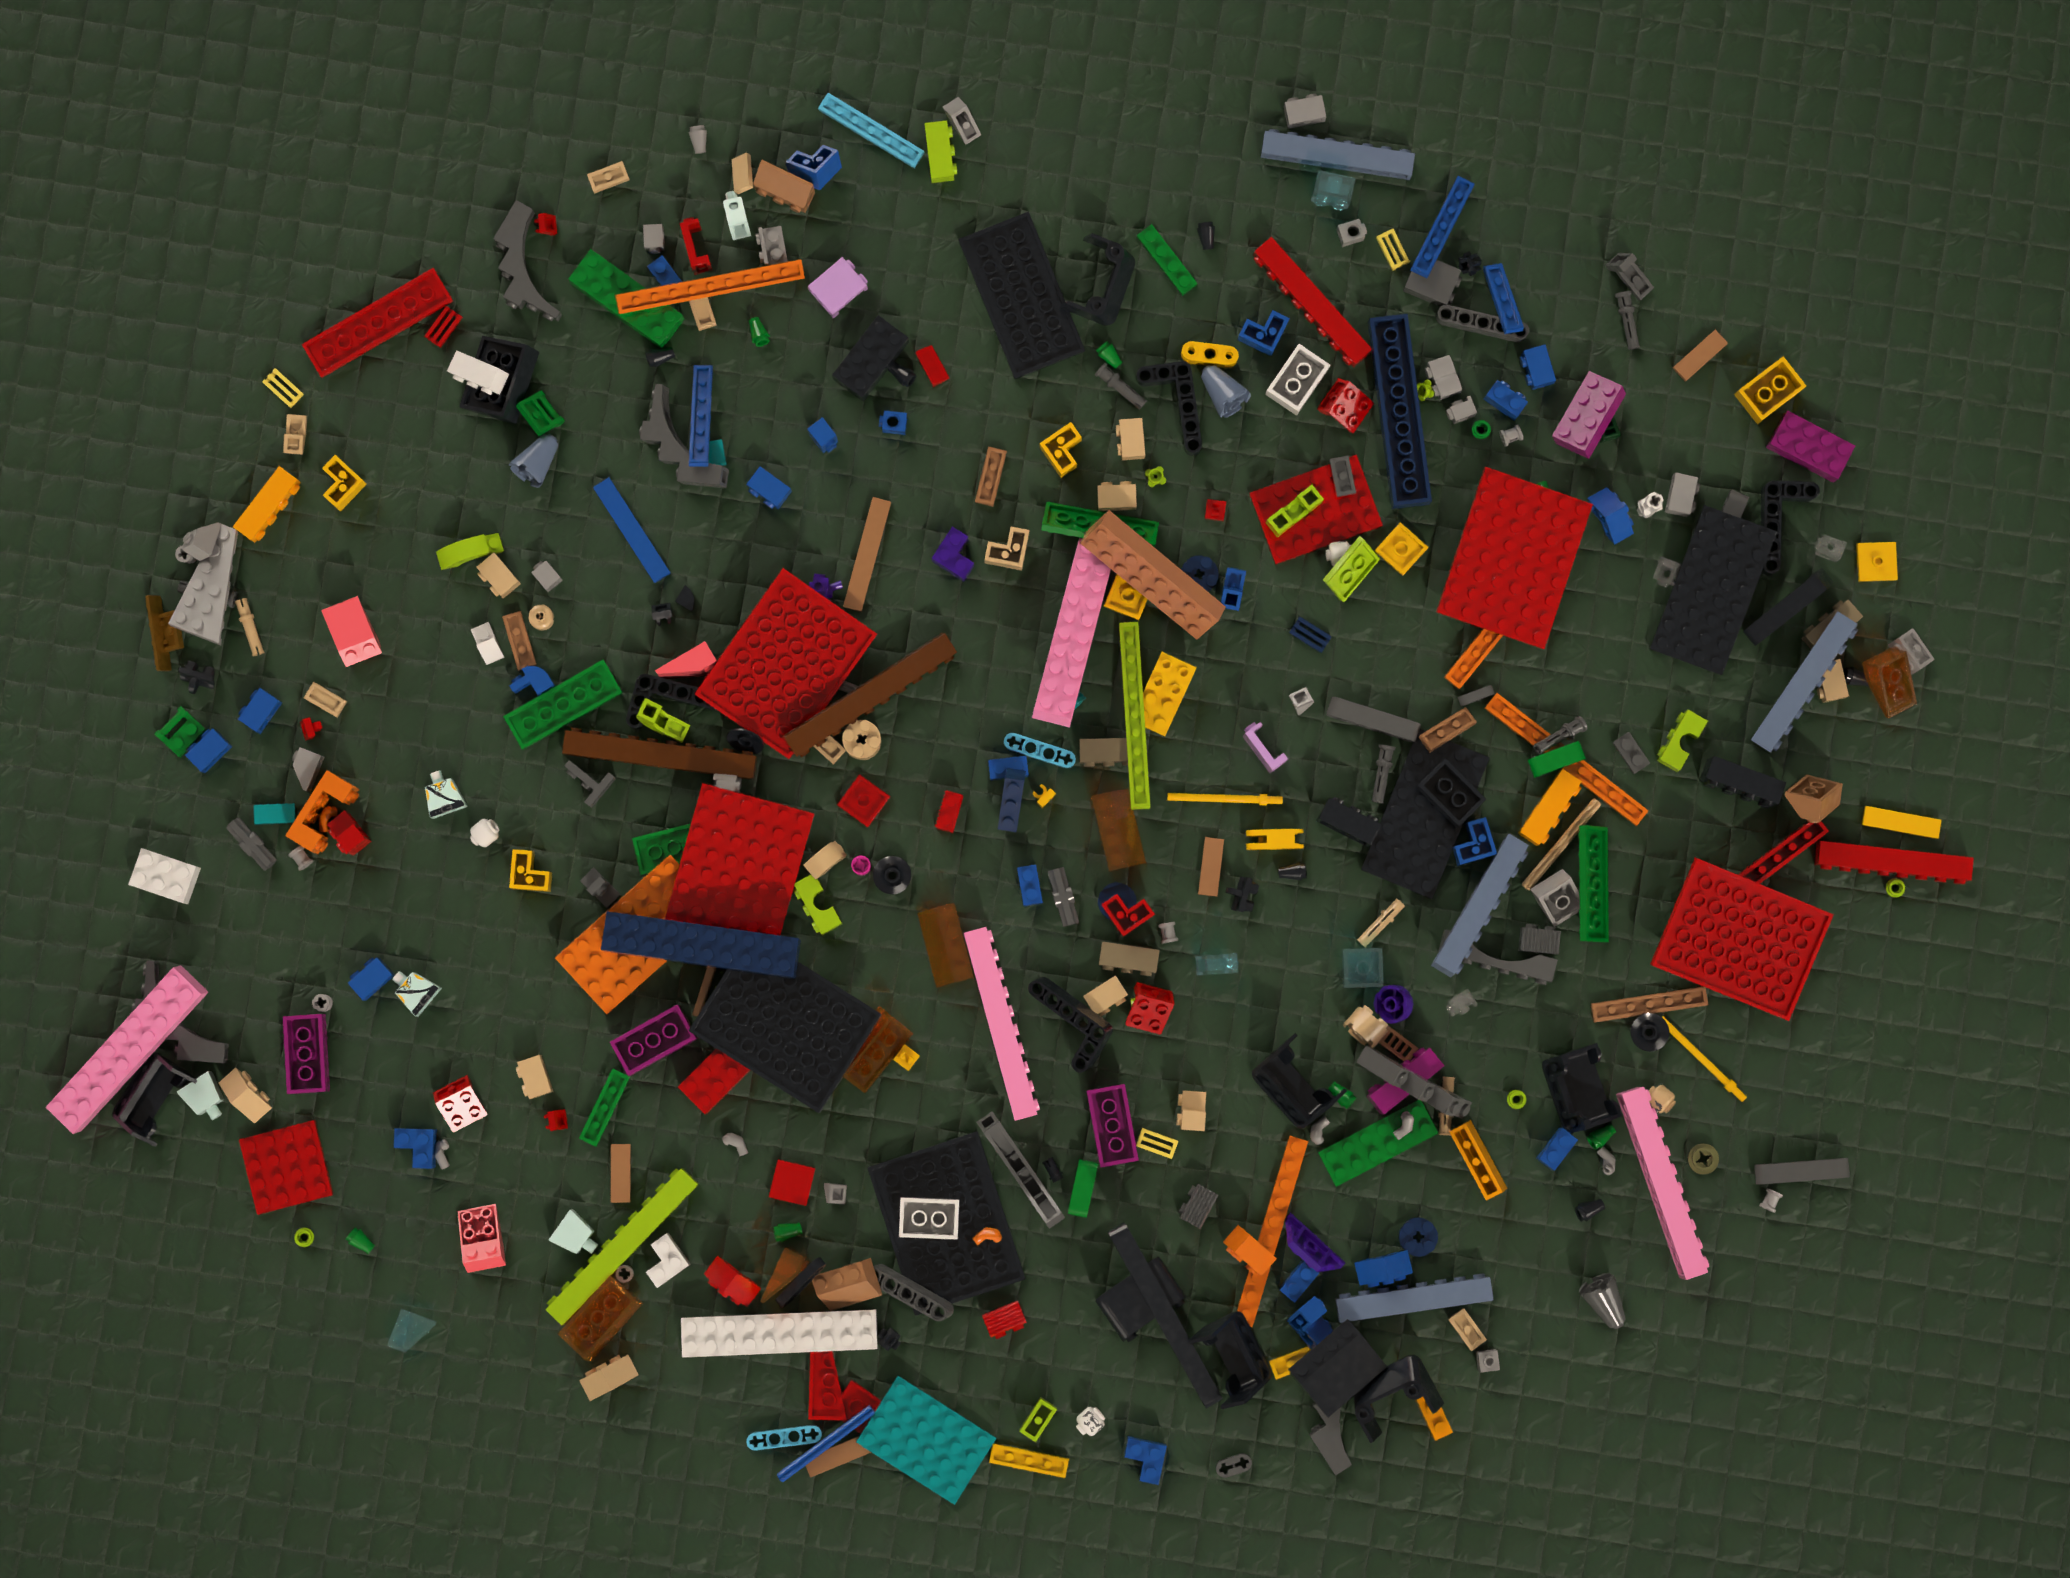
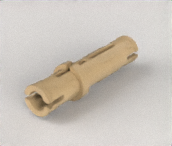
M247 598L242 599L244 607H242L239 599L235 601V604L240 614L239 621L243 624L252 656H257L258 654L256 647L259 655L265 652L253 621L255 618L254 614H251Z
M1396 898L1386 910L1381 911V915L1357 941L1366 948L1389 922L1392 923L1394 921L1393 918L1405 907L1404 904Z
M1443 1077L1442 1088L1454 1092L1455 1078ZM1442 1112L1438 1113V1117H1440L1438 1135L1451 1136L1449 1131H1451V1120L1454 1116L1451 1117Z

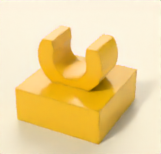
M1041 784L1040 788L1043 789V794L1038 795L1034 791L1033 796L1039 799L1037 804L1043 808L1056 793L1051 788L1047 791L1046 787Z
M904 1044L893 1060L909 1071L920 1055Z

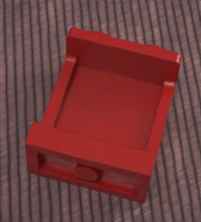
M690 217L684 219L680 223L694 275L712 271L708 255L697 257L692 239V233L702 231L698 218Z

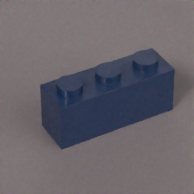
M1007 768L998 830L1017 832L1026 771Z

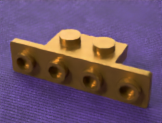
M147 595L146 607L156 670L171 671L169 652L184 648L182 631L168 624L175 610L163 613L161 596Z

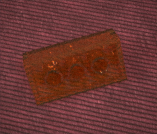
M1117 790L1091 796L1108 871L1112 872L1146 864L1134 811L1131 810L1129 790Z
M951 903L917 913L936 988L973 979L955 904Z
M880 1006L876 1011L882 1014L881 1018L843 1076L864 1093L868 1091L913 1035L908 1028Z
M609 1276L558 1335L584 1360L591 1362L643 1303L629 1289L612 1276Z

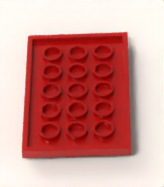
M1357 454L1349 457L1356 494L1336 496L1330 464L1249 493L1275 565L1327 547L1332 542L1343 541L1383 526ZM1310 485H1313L1324 498L1323 502L1277 538L1267 526V519L1291 503Z

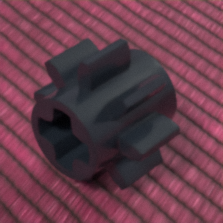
M1468 251L1458 258L1460 261L1458 267L1463 272V275L1469 273V276H1472L1481 270L1482 260L1477 253L1471 255V252Z
M891 1327L888 1330L883 1328L878 1333V1337H880L878 1343L887 1351L891 1348L896 1350L901 1344L899 1341L901 1336Z

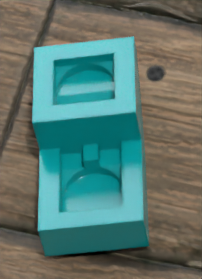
M295 803L253 805L254 825L293 823L295 821Z

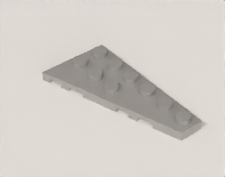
M221 524L211 556L199 562L168 623L174 628L220 646L222 641L221 633L224 628V613L227 609L231 583L230 574L233 570L232 561L238 537L236 529Z

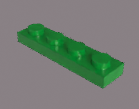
M1152 224L1136 236L1182 296L1197 286L1198 283Z
M614 1068L612 1069L579 1139L595 1147L598 1146L629 1082L630 1076Z

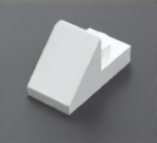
M489 622L471 629L477 643L476 646L486 665L504 658Z

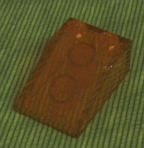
M1889 648L1862 662L1866 681L1886 718H1891L1917 704L1906 651Z
M786 1246L760 1302L765 1303L808 1266L809 1261L806 1260L808 1256Z

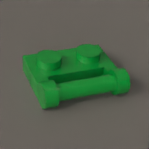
M542 390L516 405L538 436L555 427H559L565 422L564 418L558 415L545 398L546 395ZM538 401L541 403V405L544 407L547 413L543 410Z
M182 706L177 709L178 712L161 730H157L154 733L180 758L207 730ZM185 717L187 721L170 739L167 738L166 735Z

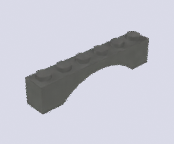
M1446 929L1443 931L1439 950L1448 937L1450 930ZM1472 944L1471 948L1473 950L1468 958L1464 957L1462 963L1472 965V962L1479 963L1480 968L1490 970L1491 967L1497 968L1499 973L1506 975L1512 972L1517 974V978L1527 980L1528 977L1534 978L1535 983L1546 985L1547 982L1550 983L1553 980L1558 960L1542 955H1536L1522 961L1498 960L1484 954Z

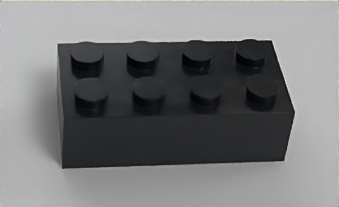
M878 315L832 374L833 380L864 402L887 372L889 365L897 359L907 346L909 338Z
M1716 756L1706 760L1699 780L1704 782L1703 785L1708 788L1714 789L1718 787L1722 789V793L1740 795L1741 800L1751 802V800L1756 801L1758 806L1767 809L1780 803L1787 783Z

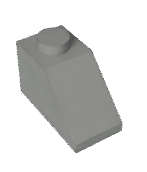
M959 97L943 106L949 121L965 145L981 136L967 105Z
M218 522L188 532L183 538L182 550L199 561L211 556L221 524Z
M300 747L299 750L294 752L292 761H294L293 767L302 789L311 792L325 757Z

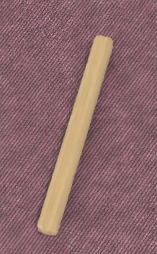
M1594 798L1590 801L1524 880L1522 886L1525 889L1530 890L1578 834L1579 826L1585 825L1598 810L1601 803Z

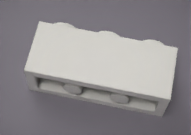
M457 350L447 372L453 374V379L461 383L466 380L468 381L467 385L475 389L480 386L482 387L481 391L489 395L492 392L500 395L509 376L505 371Z

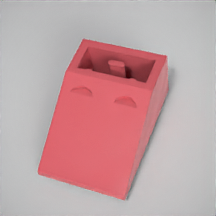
M496 1204L458 1211L462 1262L467 1273L506 1266Z

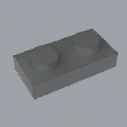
M1349 456L1329 459L1336 496L1356 494Z
M1630 732L1612 742L1633 774L1650 764Z

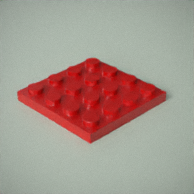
M316 1120L239 1139L257 1215L334 1195Z

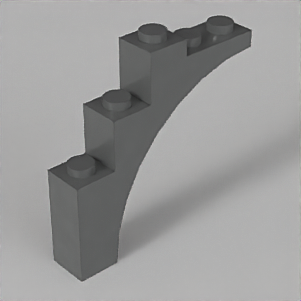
M516 200L493 238L497 248L504 252L508 250L498 267L500 272H502V277L509 281L513 279L503 295V298L507 301L505 304L513 309L518 307L521 310L527 304L526 307L531 311L536 312L538 310L543 313L542 316L552 322L554 319L559 322L562 314L548 304L537 292L527 271L525 241L528 228L535 213L533 209Z
M655 384V389L652 391V408L649 411L650 421H643L639 430L640 440L650 444H661L658 448V460L665 464L679 465L676 470L678 482L685 485L726 488L729 469L711 463H709L708 467H689V450L675 432L670 417L669 388L663 384Z
M147 960V963L144 964L143 976H145V984H142L141 994L144 997L133 1002L132 1012L160 982L159 961ZM182 1022L166 1038V1040H179L175 1046L177 1060L227 1063L229 1044L215 1042L199 1036L188 1029Z
M1365 1046L1356 1062L1389 1084L1401 1088L1413 1097L1430 1104L1446 1115L1463 1119L1470 1111L1472 1102L1423 1078L1374 1048Z
M993 1111L977 1121L978 1126L1021 1186L1048 1228L1050 1229L1063 1220L1065 1216Z
M1314 1402L1312 1404L1325 1424L1321 1425L1319 1423L1312 1427V1432L1309 1435L1333 1473L1337 1475L1352 1465L1344 1450L1340 1434L1339 1419L1341 1407L1328 1418Z

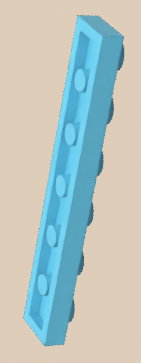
M827 93L818 107V110L914 169L925 153L924 150L830 93Z

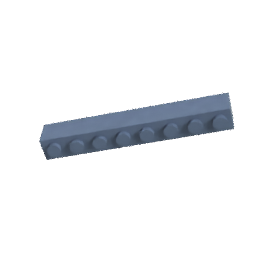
M1269 129V131L1264 133L1260 158L1410 180L1412 176L1415 153H1411L1407 149L1396 151L1388 146L1376 148L1368 143L1356 145L1353 141L1337 142L1334 138H1325L1323 140L1317 139V136L1314 135L1303 137L1298 136L1299 134L1295 132L1284 134L1275 129Z
M1837 611L1751 741L1770 753L1773 750L1777 751L1783 743L1780 739L1784 734L1788 735L1793 728L1791 723L1795 718L1797 720L1804 712L1802 709L1805 702L1809 704L1815 695L1813 693L1815 687L1818 686L1820 688L1826 679L1824 674L1827 670L1831 671L1837 663L1834 659L1838 654H1843L1847 648L1845 643L1848 638L1853 639L1858 632L1856 622Z
M1508 834L1503 839L1497 854L1494 855L1431 964L1432 967L1450 978L1455 973L1457 975L1460 973L1464 966L1461 962L1464 957L1468 958L1471 954L1473 941L1477 942L1482 934L1480 931L1483 925L1486 926L1492 917L1489 915L1491 910H1495L1501 901L1498 898L1501 893L1505 894L1510 884L1507 882L1510 877L1514 878L1519 870L1517 865L1519 861L1523 862L1528 854L1526 849L1529 845L1511 834Z
M1481 1273L1473 1275L1472 1279L1460 1276L1454 1277V1281L1447 1282L1446 1279L1435 1280V1284L1427 1285V1282L1416 1283V1287L1408 1288V1284L1398 1285L1396 1290H1389V1287L1378 1288V1292L1370 1293V1290L1358 1291V1295L1351 1296L1350 1293L1339 1294V1298H1335L1338 1322L1341 1323L1347 1319L1355 1321L1493 1301L1490 1277H1485V1274Z

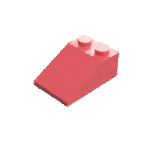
M358 596L322 610L337 650L346 667L382 653L380 641Z
M703 642L655 671L659 677L664 679L700 677L707 675L717 660L707 643Z

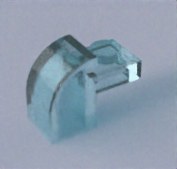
M1237 953L1195 956L1197 975L1238 973Z

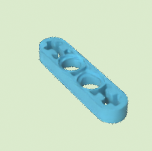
M1009 733L1004 738V745L1010 751L1062 768H1071L1075 764L1076 758L1071 751L1016 733ZM1015 737V741L1021 743V739H1024L1022 751L1018 750L1019 745L1014 744L1013 747H1010L1007 740ZM1029 742L1036 745V750L1033 753H1028L1025 750V746ZM1047 748H1051L1055 753L1051 759H1047L1043 755L1044 750ZM1057 751H1061L1060 756L1066 757L1069 754L1070 759L1073 760L1072 763L1068 762L1065 765L1062 759L1055 762Z
M806 1425L753 1432L748 1436L746 1443L751 1450L811 1444L821 1439L822 1430L817 1425ZM805 1429V1433H810L811 1429H815V1432H819V1435L816 1436V1439H812V1436H806V1441H802L803 1433L801 1430ZM791 1431L799 1433L800 1438L798 1441H790L788 1436ZM776 1433L780 1436L778 1444L770 1442L769 1437L771 1434ZM762 1434H766L768 1446H764V1442H759L757 1447L754 1446V1443H750L753 1436H756L757 1439H763Z

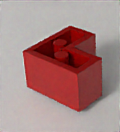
M346 810L327 824L330 828L328 830L329 834L338 841L336 846L342 853L354 856L372 842L352 815Z
M1116 894L1101 904L1122 937L1155 915L1145 899H1142L1128 909L1119 895Z
M719 1256L714 1259L704 1273L709 1279L708 1283L715 1289L719 1288L718 1293L725 1298L730 1296V1300L738 1306L741 1303L748 1307L761 1289L752 1279L740 1273L729 1262Z

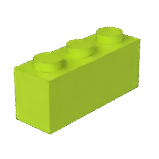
M947 120L925 123L932 183L954 181V175L957 174L956 163H952V156H955L954 144L950 145L949 138L953 137L952 126H948Z

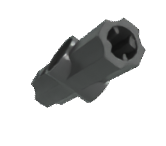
M237 817L228 824L226 829L239 842L241 849L248 856L252 857L264 871L275 864L277 859L265 847L263 840L254 831L252 832L242 819Z
M1064 867L1048 871L1053 888V898L1056 908L1059 910L1063 927L1079 923L1074 906V896L1071 886L1068 884Z

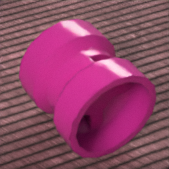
M860 855L852 860L851 867L854 873L862 876L869 873L871 863L867 857Z

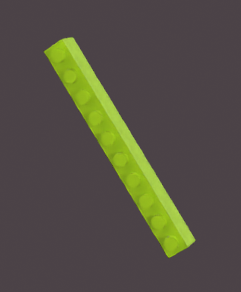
M676 1168L668 1176L670 1180L666 1184L661 1183L655 1190L657 1194L653 1198L649 1196L641 1204L643 1206L639 1213L635 1211L628 1218L630 1222L626 1226L621 1225L614 1232L617 1236L612 1241L608 1239L601 1246L603 1250L598 1255L594 1253L587 1262L590 1264L585 1269L581 1267L574 1274L576 1278L571 1283L567 1281L560 1289L562 1293L558 1297L554 1295L546 1303L548 1307L545 1310L562 1326L565 1325L699 1185L685 1169L681 1168L678 1170Z

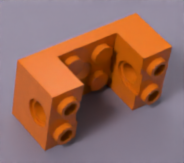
M326 770L285 836L313 853L319 854L323 852L328 846L327 840L329 838L310 827V824H314L318 819V812L321 807L324 808L330 799L329 795L342 803L350 805L355 803L359 797L358 791L360 789Z

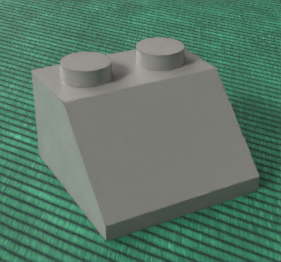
M1563 869L1530 889L1538 905L1554 927L1579 912V891L1572 878Z

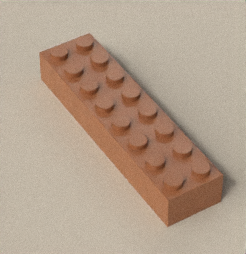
M1110 510L1087 530L1080 542L1082 546L1196 640L1219 621L1226 606Z

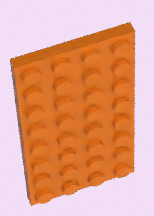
M671 854L668 855L607 911L664 919L679 863ZM607 911L555 956V959L606 1014L612 1011L667 961L602 951L601 945Z

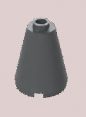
M1604 1273L1593 1277V1282L1589 1285L1585 1282L1579 1289L1582 1298L1609 1328H1621L1626 1317L1615 1276L1611 1275V1273Z

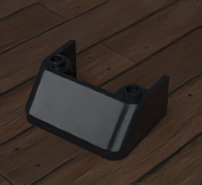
M1091 233L1085 236L1083 241L1105 249L1106 258L1114 263L1103 298L1099 296L1091 297L1085 307L1067 301L1061 304L1060 308L1101 325L1108 326L1117 319L1135 267V259L1120 244Z
M1294 1033L1252 1070V1077L1296 1127L1305 1128L1331 1108L1347 1090L1344 1088L1333 1096L1325 1088H1319L1315 1091L1290 1063L1295 1055L1289 1044L1298 1036Z
M154 1051L138 1069L114 1107L112 1117L130 1135L156 1147L157 1143L151 1138V1135L157 1130L156 1121L153 1119L173 1086L180 1088L188 1080L195 1084L197 1080L185 1069Z
M1239 1311L1230 1313L1202 1327L1188 1340L1189 1344L1202 1341L1205 1345L1209 1346L1215 1343L1231 1375L1225 1385L1230 1397L1220 1406L1221 1409L1246 1404L1271 1379V1369L1245 1316Z
M1408 1355L1387 1365L1384 1371L1353 1396L1356 1418L1370 1443L1374 1442L1383 1433L1374 1418L1375 1410L1371 1403L1403 1389L1406 1396L1412 1400L1424 1397L1432 1414L1436 1413L1445 1404L1418 1356Z

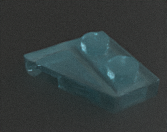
M401 1309L387 1346L406 1353L437 1324V1321Z

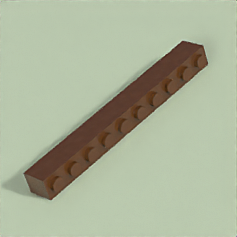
M945 633L937 635L783 735L784 741L794 756H805L810 752L809 748L814 745L817 747L826 742L825 738L829 735L835 736L843 731L842 727L846 724L856 723L857 717L863 713L865 716L875 710L873 707L879 703L881 705L885 704L890 700L889 696L896 693L898 695L907 689L905 686L909 683L915 684L923 679L922 675L926 672L931 674L938 669L937 665L944 662L946 664L954 659L953 655L957 651Z
M571 728L570 731L565 730L562 750L564 755L711 775H737L738 778L754 780L757 757L753 756V752L742 751V754L734 753L733 749L723 748V751H716L715 747L704 746L701 749L696 748V744L685 743V746H679L675 741H666L664 744L658 743V739L647 738V741L639 740V737L628 735V738H620V734L609 733L608 736L601 735L600 731L590 730V733H582V729Z

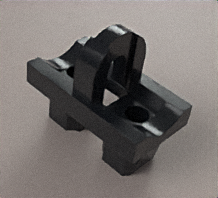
M188 661L184 668L180 667L178 671L180 673V680L189 682V693L196 694L199 686L214 689V668L205 666L203 672L200 673L197 672L198 664L192 661Z
M1240 877L1237 889L1226 888L1225 893L1235 896L1231 910L1252 912L1254 902L1247 900L1248 894H1257L1259 885L1253 882V879Z

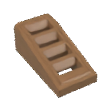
M1387 1026L1388 1032L1379 1041V1044L1402 1061L1406 1059L1411 1060L1412 1054L1419 1048L1390 1026ZM1391 1033L1393 1036L1388 1043H1385L1384 1041ZM1397 1037L1399 1041L1396 1043L1394 1048H1392L1391 1044ZM1401 1043H1405L1401 1051L1397 1052L1396 1050L1401 1045ZM1408 1047L1412 1048L1407 1056L1404 1057L1403 1053Z

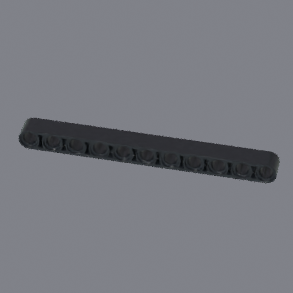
M1123 1222L1109 1230L1108 1234L1203 1405L1207 1409L1221 1401L1223 1398L1195 1347L1193 1344L1188 1343L1190 1338L1127 1225Z

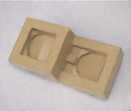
M287 414L283 453L303 454L307 415Z

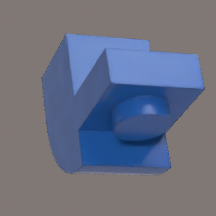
M1227 567L1221 596V603L1227 609L1239 611L1246 570Z
M537 666L522 668L525 676L522 677L520 675L514 678L512 684L509 685L515 694L532 685L539 696L556 686L551 677Z

